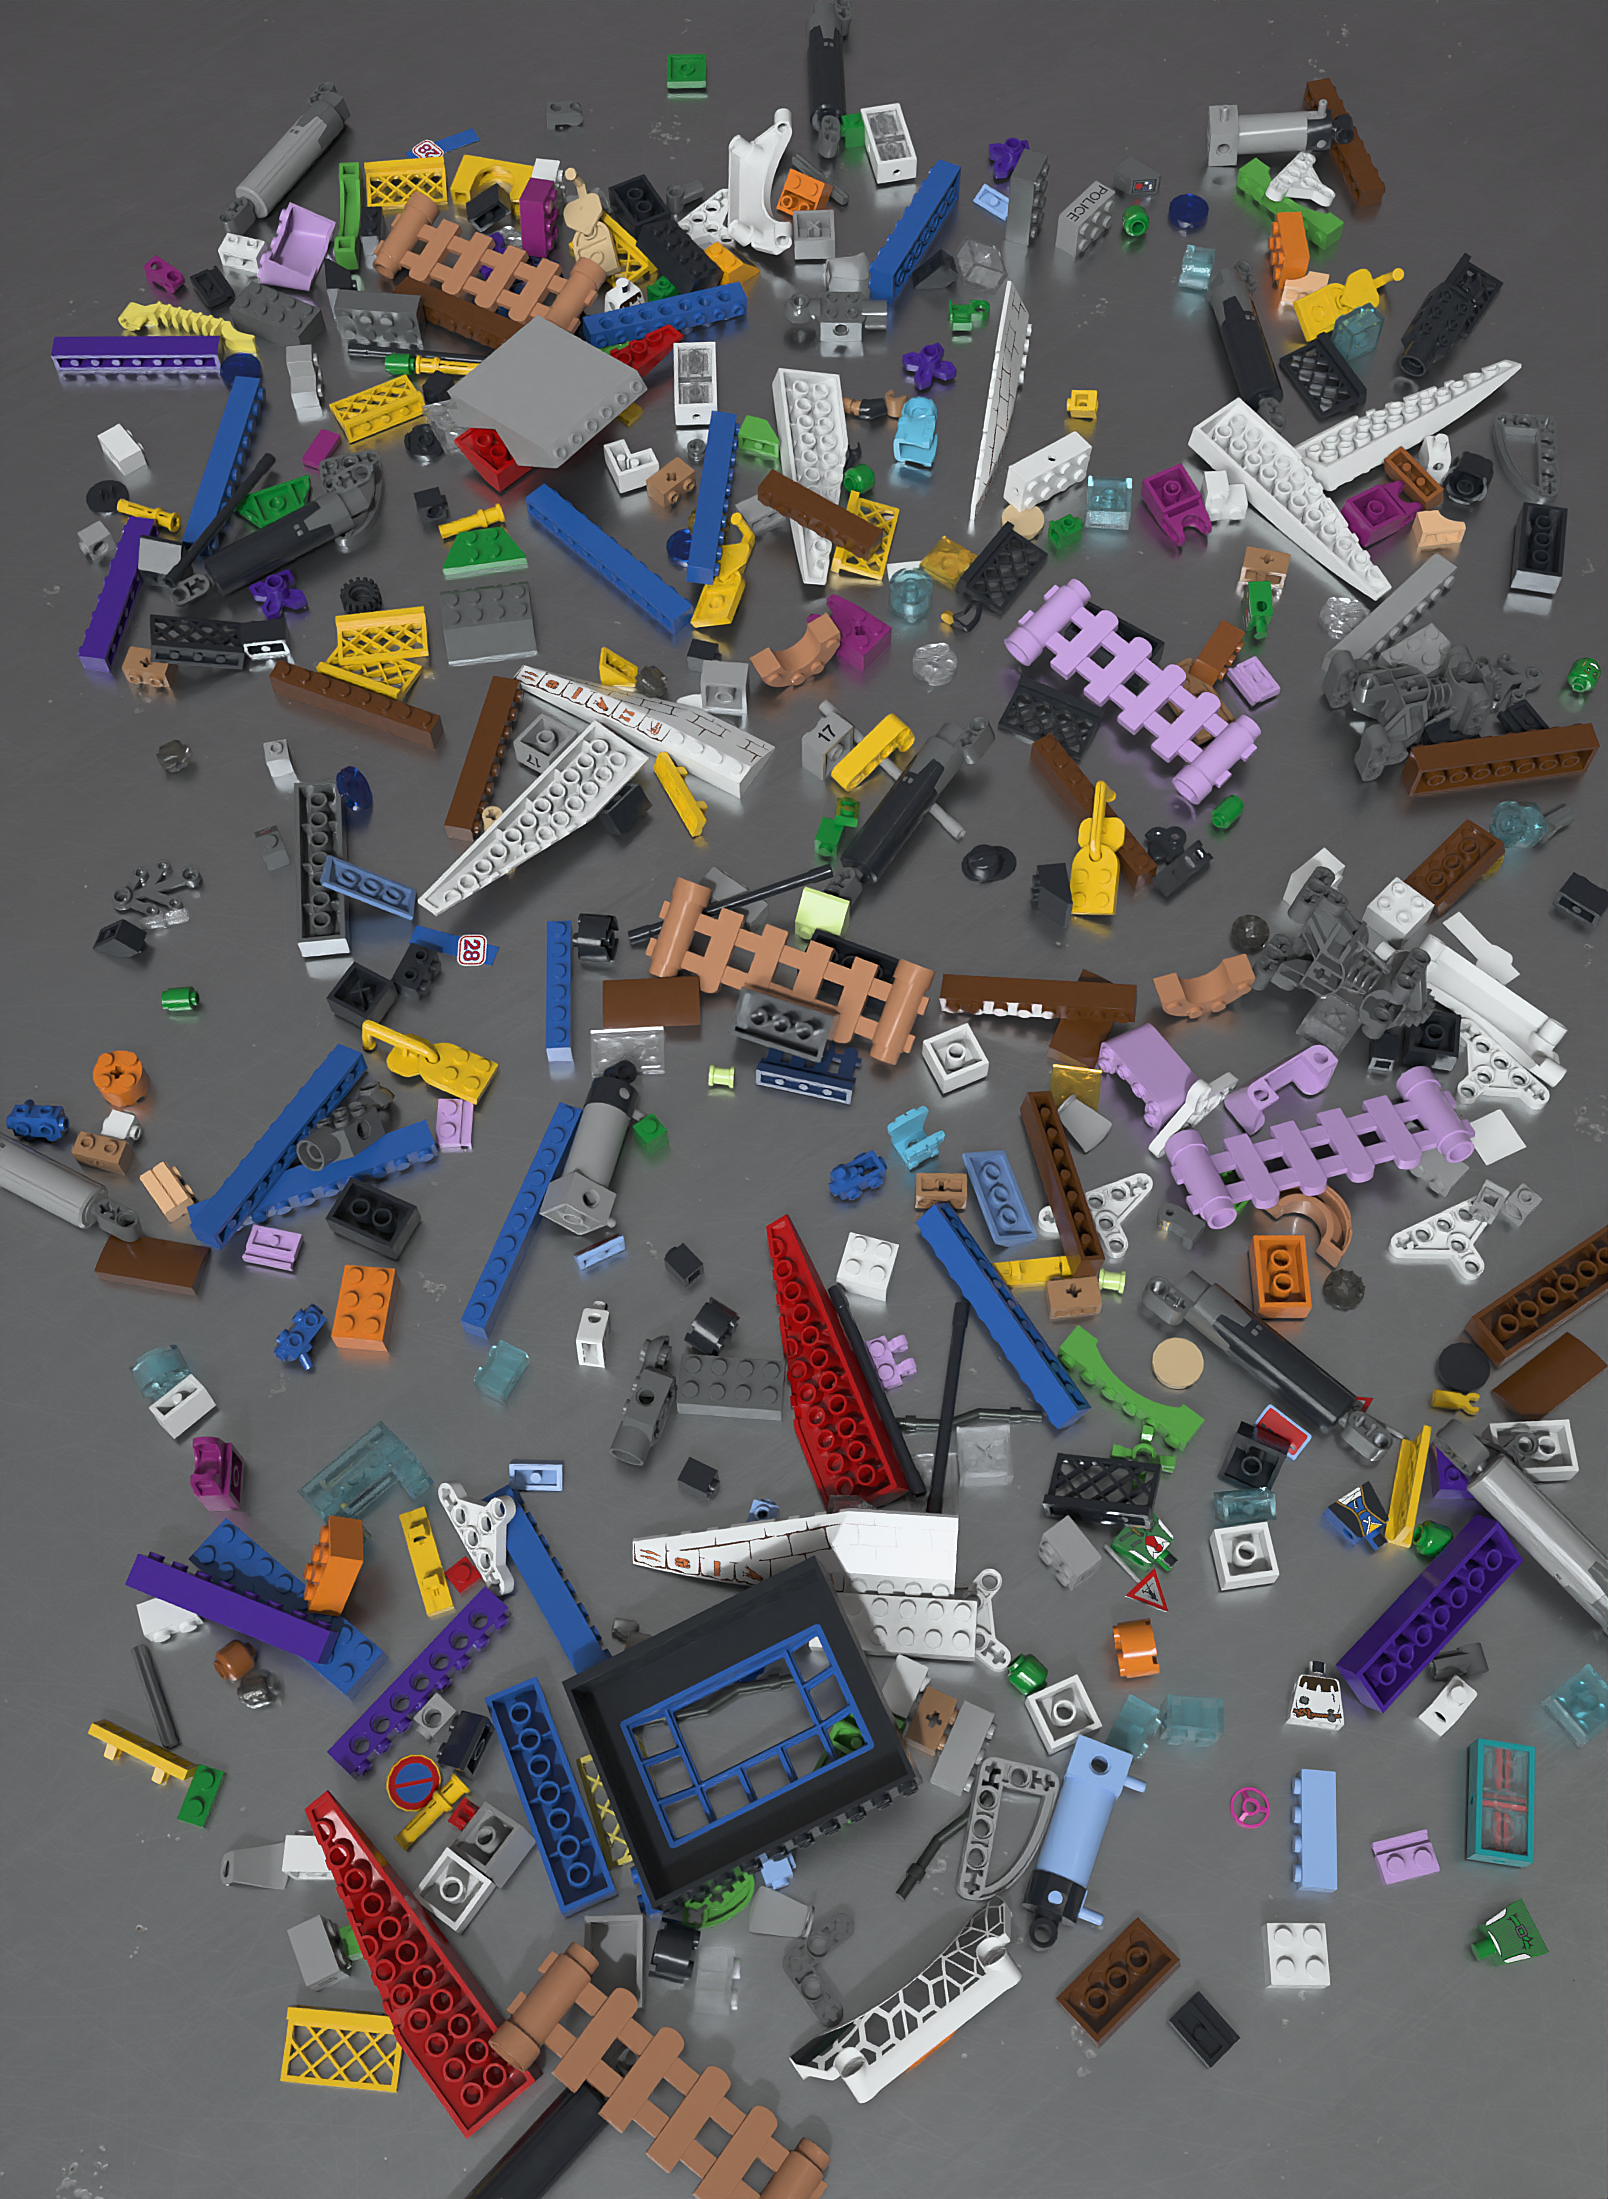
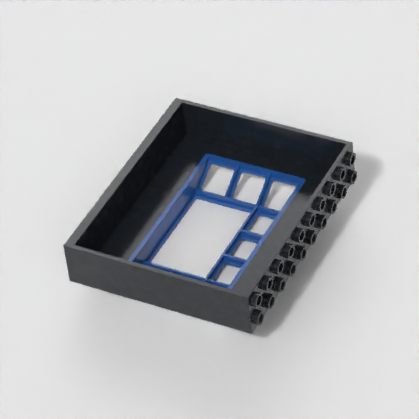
M815 1555L562 1681L651 1907L654 1910L663 1911V1913H677L686 1908V1902L694 1898L696 1901L703 1900L712 1895V1889L720 1885L722 1888L729 1887L738 1882V1876L746 1872L748 1875L755 1874L764 1868V1863L772 1859L774 1862L781 1861L790 1855V1850L798 1846L800 1849L807 1848L816 1842L815 1837L824 1833L826 1836L833 1835L842 1829L841 1824L849 1820L852 1823L861 1821L868 1816L867 1811L875 1807L878 1810L887 1808L894 1803L893 1798L901 1794L904 1797H908L920 1790L918 1786L924 1783L826 1568ZM815 1637H818L830 1665L805 1682L793 1657V1652ZM781 1658H785L813 1721V1726L702 1781L676 1721L674 1712ZM835 1675L847 1705L825 1720H822L810 1695V1690ZM852 1713L865 1744L839 1759L827 1730ZM665 1717L676 1742V1747L651 1757L643 1758L632 1729ZM815 1735H819L831 1763L798 1779L787 1750ZM778 1755L790 1784L758 1799L747 1770ZM681 1756L693 1785L663 1798L659 1797L648 1767ZM738 1775L750 1804L717 1819L707 1795V1790ZM698 1795L709 1824L677 1838L664 1807Z

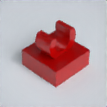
M464 1797L448 1819V1822L462 1832L480 1808Z

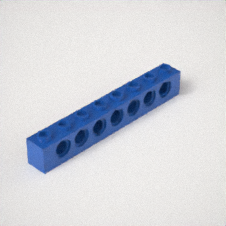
M735 282L583 317V334L590 345L596 348H603L645 338L646 334L668 324L676 330L720 321L747 314V296L740 283Z

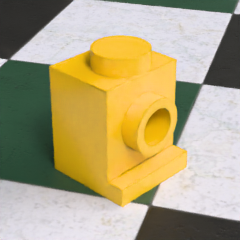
M1072 390L1071 398L1067 399V411H1070L1071 417L1093 418L1097 420L1098 392L1096 390Z

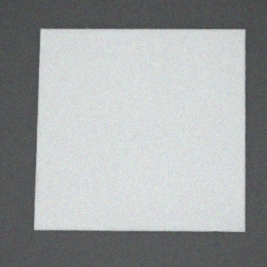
M1501 1109L1470 1123L1475 1131V1137L1470 1138L1486 1166L1526 1147Z

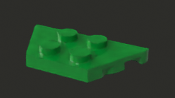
M305 475L248 494L235 511L261 529L307 504L311 485L310 477Z
M502 527L458 532L444 562L443 572L444 575L525 564L527 559L524 552Z

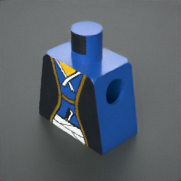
M1369 1481L1328 1506L1323 1513L1324 1517L1354 1546L1367 1539L1372 1548L1377 1551L1388 1543L1380 1529L1387 1524L1389 1518Z

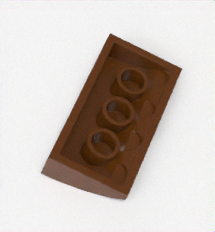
M1467 819L1403 882L1433 903L1432 911L1441 916L1505 853L1504 842Z
M1085 969L1082 970L1078 982L1112 983ZM1061 1018L1048 1047L1047 1056L1093 1073L1098 1061L1101 1044L1107 1040L1114 1021L1094 1022L1084 1019L1072 1021L1067 1018Z
M699 976L603 980L604 1029L701 1025Z
M111 1234L100 1254L94 1272L102 1280L197 1296L211 1248L140 1236L139 1239L133 1242H126Z
M1566 1332L1495 1387L1491 1393L1517 1422L1542 1421L1599 1376L1608 1365L1582 1341Z
M1137 1917L1056 2000L1099 2049L1181 1967L1180 1959Z

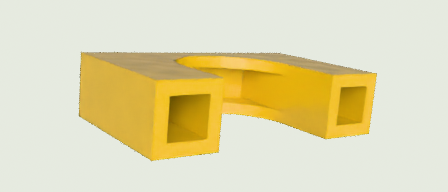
M464 154L450 187L453 204L466 206V203L475 198L484 185L492 182H504L512 186L509 193L512 211L510 214L520 215L519 199L530 177H532L534 166Z

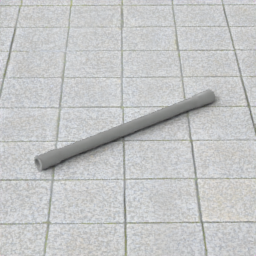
M828 699L821 703L819 710L826 717L833 711L853 726V741L859 744L866 737ZM888 757L879 764L895 780L903 772ZM935 802L929 812L958 840L965 834L966 829Z

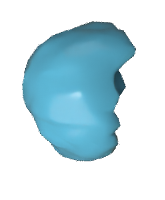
M921 396L913 397L903 405L902 417L914 419L933 415L936 416V422L938 420L937 406L932 399Z

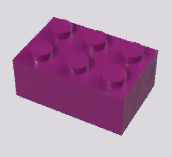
M530 177L519 199L522 248L529 256L547 258L550 250H553L555 239L559 237V227L556 224L558 208L555 206L557 190L554 188L553 180Z

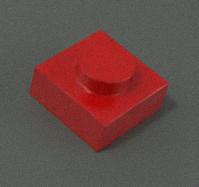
M466 1556L444 1572L461 1596L483 1579Z

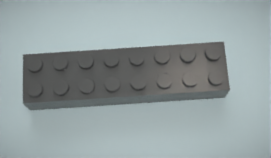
M341 779L294 783L297 943L303 957L351 952L349 896L322 886L320 882L328 855L348 862L345 791Z

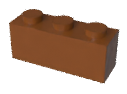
M1402 446L1384 459V472L1393 481L1400 480L1405 484L1403 491L1413 502H1420L1423 505L1422 511H1432L1444 501V489Z
M1222 619L1197 657L1189 674L1213 687L1217 679L1222 680L1228 670L1226 666L1231 667L1236 658L1234 653H1240L1245 644L1242 639L1246 632Z

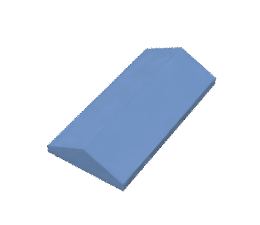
M331 855L327 856L320 878L322 886L412 921L416 889Z
M1005 1150L963 1153L961 1156L994 1243L1012 1247L1036 1240L1038 1238Z

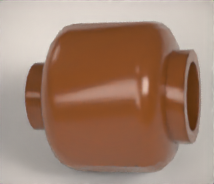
M232 1640L216 1652L215 1661L213 1662L214 1668L223 1680L237 1681L253 1670L255 1666L253 1657L256 1656V1652L249 1642L244 1644L240 1640Z

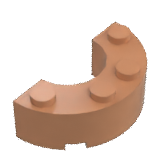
M825 613L807 624L805 635L794 646L783 651H772L768 647L749 659L766 684L773 687H785L793 684L797 686L803 683L806 678L813 674H818L824 669V665L832 658L840 646V631L829 615Z
M1246 953L1223 959L1217 968L1200 977L1181 979L1175 972L1153 978V984L1163 1010L1170 1015L1189 1016L1191 1019L1197 1018L1206 1012L1222 1011L1227 1004L1248 993L1255 981V975Z
M1299 1186L1279 1191L1278 1204L1265 1210L1276 1219L1283 1214L1292 1212L1305 1214L1312 1218L1318 1225L1321 1233V1242L1316 1253L1336 1268L1349 1247L1353 1233L1351 1214L1344 1200L1329 1186L1326 1187L1323 1193L1315 1196L1304 1195Z

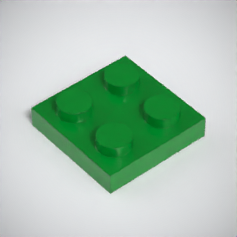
M668 54L667 88H706V54Z

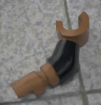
M890 390L885 394V400L884 398L857 400L855 402V399L842 397L844 413L853 414L854 412V415L859 416L863 420H873L885 414L892 417H901L903 405L908 401V396L903 395L900 398H894V392Z

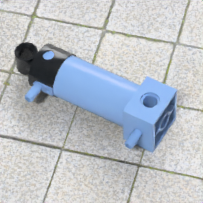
M1080 1734L1073 1746L1062 1779L1063 1786L1035 1869L1032 1871L1021 1903L1022 1906L1035 1913L1032 1924L1027 1930V1940L1030 1946L1037 1951H1046L1053 1946L1057 1940V1930L1060 1923L1076 1926L1080 1917L1099 1926L1102 1924L1103 1914L1083 1906L1088 1892L1086 1889L1114 1804L1120 1796L1123 1786L1143 1793L1147 1785L1145 1781L1127 1775L1133 1755ZM1092 1765L1099 1766L1102 1769V1773L1094 1771ZM1037 1927H1044L1048 1930L1050 1938L1047 1942H1040L1036 1939L1034 1932Z

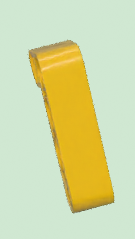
M894 713L889 714L833 768L831 777L847 792L852 791L896 748L900 752H905L912 746L915 737L911 729Z

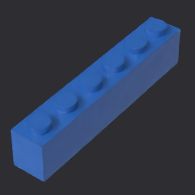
M571 920L547 921L546 1052L549 1062L573 1061V929Z

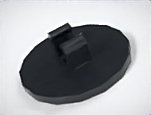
M104 480L96 483L89 489L86 495V503L89 509L100 515H112L119 512L117 504L120 499L129 501V492L126 486L115 480Z

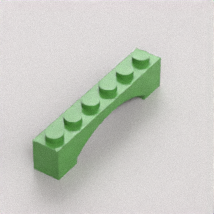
M1254 158L1239 169L1236 185L1276 215L1281 212H1302L1306 237L1314 244L1325 250L1341 238L1344 222L1331 212L1326 214L1313 211L1301 206L1288 197H1284L1281 201L1269 199L1266 196V190L1272 179L1269 175L1270 168L1263 162Z
M360 162L339 164L340 224L338 236L335 237L334 253L337 264L347 270L359 269L364 186Z
M1078 1325L1059 1347L1057 1357H1059L1060 1362L1065 1367L1073 1368L1079 1372L1080 1377L1086 1383L1094 1384L1100 1388L1101 1393L1106 1398L1120 1403L1127 1414L1137 1416L1143 1421L1144 1425L1154 1427L1153 1432L1157 1431L1165 1437L1164 1440L1168 1445L1183 1451L1201 1429L1205 1420L1184 1404L1180 1408L1163 1405L1149 1400L1130 1389L1113 1374L1102 1359L1097 1348L1099 1340Z

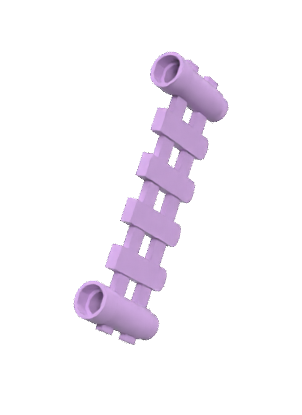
M1073 578L1060 588L1054 585L1044 595L1046 602L1035 613L1029 610L1018 621L1021 627H1017L1004 640L1006 648L1014 658L1026 666H1030L1042 654V649L1045 646L1057 655L1050 662L1052 669L1066 680L1075 672H1078L1090 682L1084 688L1085 696L1100 708L1111 699L1124 710L1117 717V722L1133 735L1143 726L1158 738L1151 745V750L1167 763L1178 754L1190 764L1185 765L1172 779V782L1185 799L1193 804H1199L1212 791L1214 785L1220 788L1231 777V773L1228 770L1240 758L1246 762L1255 753L1257 747L1254 745V741L1261 735L1260 728L1246 715H1241L1235 722L1230 724L1225 722L1217 715L1221 704L1216 695L1204 692L1198 698L1194 697L1183 688L1186 683V673L1181 667L1170 664L1162 671L1149 660L1152 656V646L1146 639L1136 637L1130 643H1127L1115 633L1118 629V619L1112 612L1102 610L1094 616L1086 610L1084 604L1091 598V595L1080 581ZM1070 621L1082 629L1071 642L1059 634ZM1101 646L1115 656L1104 669L1090 659ZM1134 673L1149 684L1138 696H1135L1123 686ZM1168 701L1183 711L1172 724L1157 713ZM1203 728L1215 737L1204 750L1191 741Z
M1418 1066L1403 1073L1396 1083V1090L1404 1103L1392 1105L1387 1095L1363 1101L1362 1110L1364 1114L1350 1118L1345 1117L1341 1108L1318 1113L1316 1116L1318 1126L1299 1131L1294 1120L1270 1126V1140L1253 1144L1247 1133L1223 1139V1149L1225 1152L1209 1156L1208 1147L1198 1131L1191 1129L1183 1130L1168 1139L1165 1143L1164 1151L1172 1165L1170 1172L1177 1185L1184 1183L1190 1196H1186V1202L1192 1214H1200L1207 1221L1210 1228L1221 1229L1230 1225L1236 1219L1237 1212L1233 1206L1235 1203L1251 1199L1256 1208L1269 1209L1278 1204L1279 1191L1299 1186L1304 1195H1319L1326 1190L1327 1178L1346 1173L1352 1182H1366L1374 1176L1376 1164L1393 1160L1400 1169H1412L1421 1163L1423 1151L1434 1148L1443 1154L1448 1162H1461L1467 1159L1474 1151V1144L1470 1138L1475 1137V1131L1467 1119L1461 1120L1454 1110L1457 1105L1456 1101L1449 1091L1442 1092L1441 1084L1432 1070L1426 1066ZM1418 1119L1425 1131L1410 1134L1404 1122ZM1376 1131L1382 1143L1363 1147L1357 1135ZM1329 1144L1335 1156L1316 1160L1310 1148ZM1282 1156L1288 1169L1269 1173L1263 1161ZM1235 1169L1241 1182L1225 1186L1219 1173Z

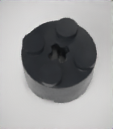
M1464 451L1452 461L1444 480V489L1448 491L1450 499L1464 505L1471 504L1477 500L1478 502L1485 497L1493 478V462L1481 455Z
M580 913L578 917V933L573 935V946L578 947V959L605 963L613 961L617 953L619 938H615L614 931H619L616 916Z
M710 1297L709 1303L706 1302L691 1324L694 1330L691 1334L687 1332L684 1341L706 1355L719 1356L725 1347L726 1335L731 1337L739 1325L740 1317L737 1316V1312Z
M661 1917L660 1923L665 1924V1927L657 1931L650 1964L656 1965L655 1971H649L648 1977L683 1984L684 1979H691L694 1961L690 1960L692 1949L698 1948L701 1931L695 1930L696 1924Z

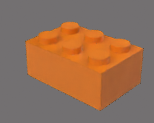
M1302 212L1277 213L1275 222L1271 224L1272 237L1268 238V250H1271L1270 263L1274 265L1273 279L1277 281L1278 289H1284L1286 279L1296 280L1306 275L1310 255Z
M1253 1235L1248 1248L1254 1313L1260 1318H1307L1312 1308L1305 1235Z
M345 1265L331 1335L337 1347L388 1352L400 1285V1278L396 1269Z
M330 1515L326 1526L322 1525L319 1533V1544H314L311 1553V1563H307L304 1569V1579L307 1580L304 1600H307L308 1612L340 1617L364 1561L362 1520Z

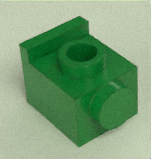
M661 276L652 286H647L648 302L679 295V291L664 276Z
M1071 514L1055 522L1052 520L1049 522L1048 537L1059 550H1062L1081 539L1083 523L1079 517L1074 518Z

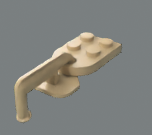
M568 168L565 172V177L576 185L579 196L578 199L568 203L564 208L566 225L577 231L573 238L576 262L579 257L589 258L596 262L605 271L607 277L620 272L621 269L612 233L605 224L598 221L603 213L601 199L595 193L588 194L587 185L584 180L576 173L574 168Z

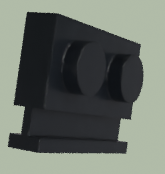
M216 265L213 266L214 269L212 270L206 269L190 276L192 285L208 308L227 301V298L230 296L236 297L234 290Z
M1526 699L1508 707L1503 712L1500 711L1497 715L1498 720L1509 733H1522L1533 729H1550Z
M1200 1991L1167 2021L1208 2069L1240 2039L1239 2035Z

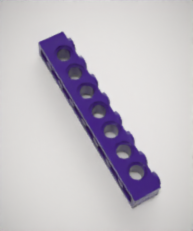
M484 1586L327 1753L354 1779L358 1776H364L373 1765L371 1762L379 1754L382 1756L391 1748L393 1744L391 1741L399 1733L403 1734L410 1728L413 1723L411 1720L438 1691L443 1692L451 1684V1677L458 1670L461 1672L470 1664V1657L477 1650L481 1651L489 1644L491 1640L489 1637L496 1630L500 1631L507 1625L511 1615L509 1608ZM482 1616L488 1618L485 1626L480 1628L474 1626L477 1618ZM467 1637L468 1643L465 1647H455L457 1639ZM440 1658H449L446 1667L442 1669L436 1668V1662ZM421 1678H429V1684L426 1688L416 1689V1684ZM401 1699H409V1705L405 1710H397V1703ZM383 1719H388L390 1722L389 1727L385 1731H377L378 1723ZM363 1740H368L369 1748L363 1753H358V1744Z

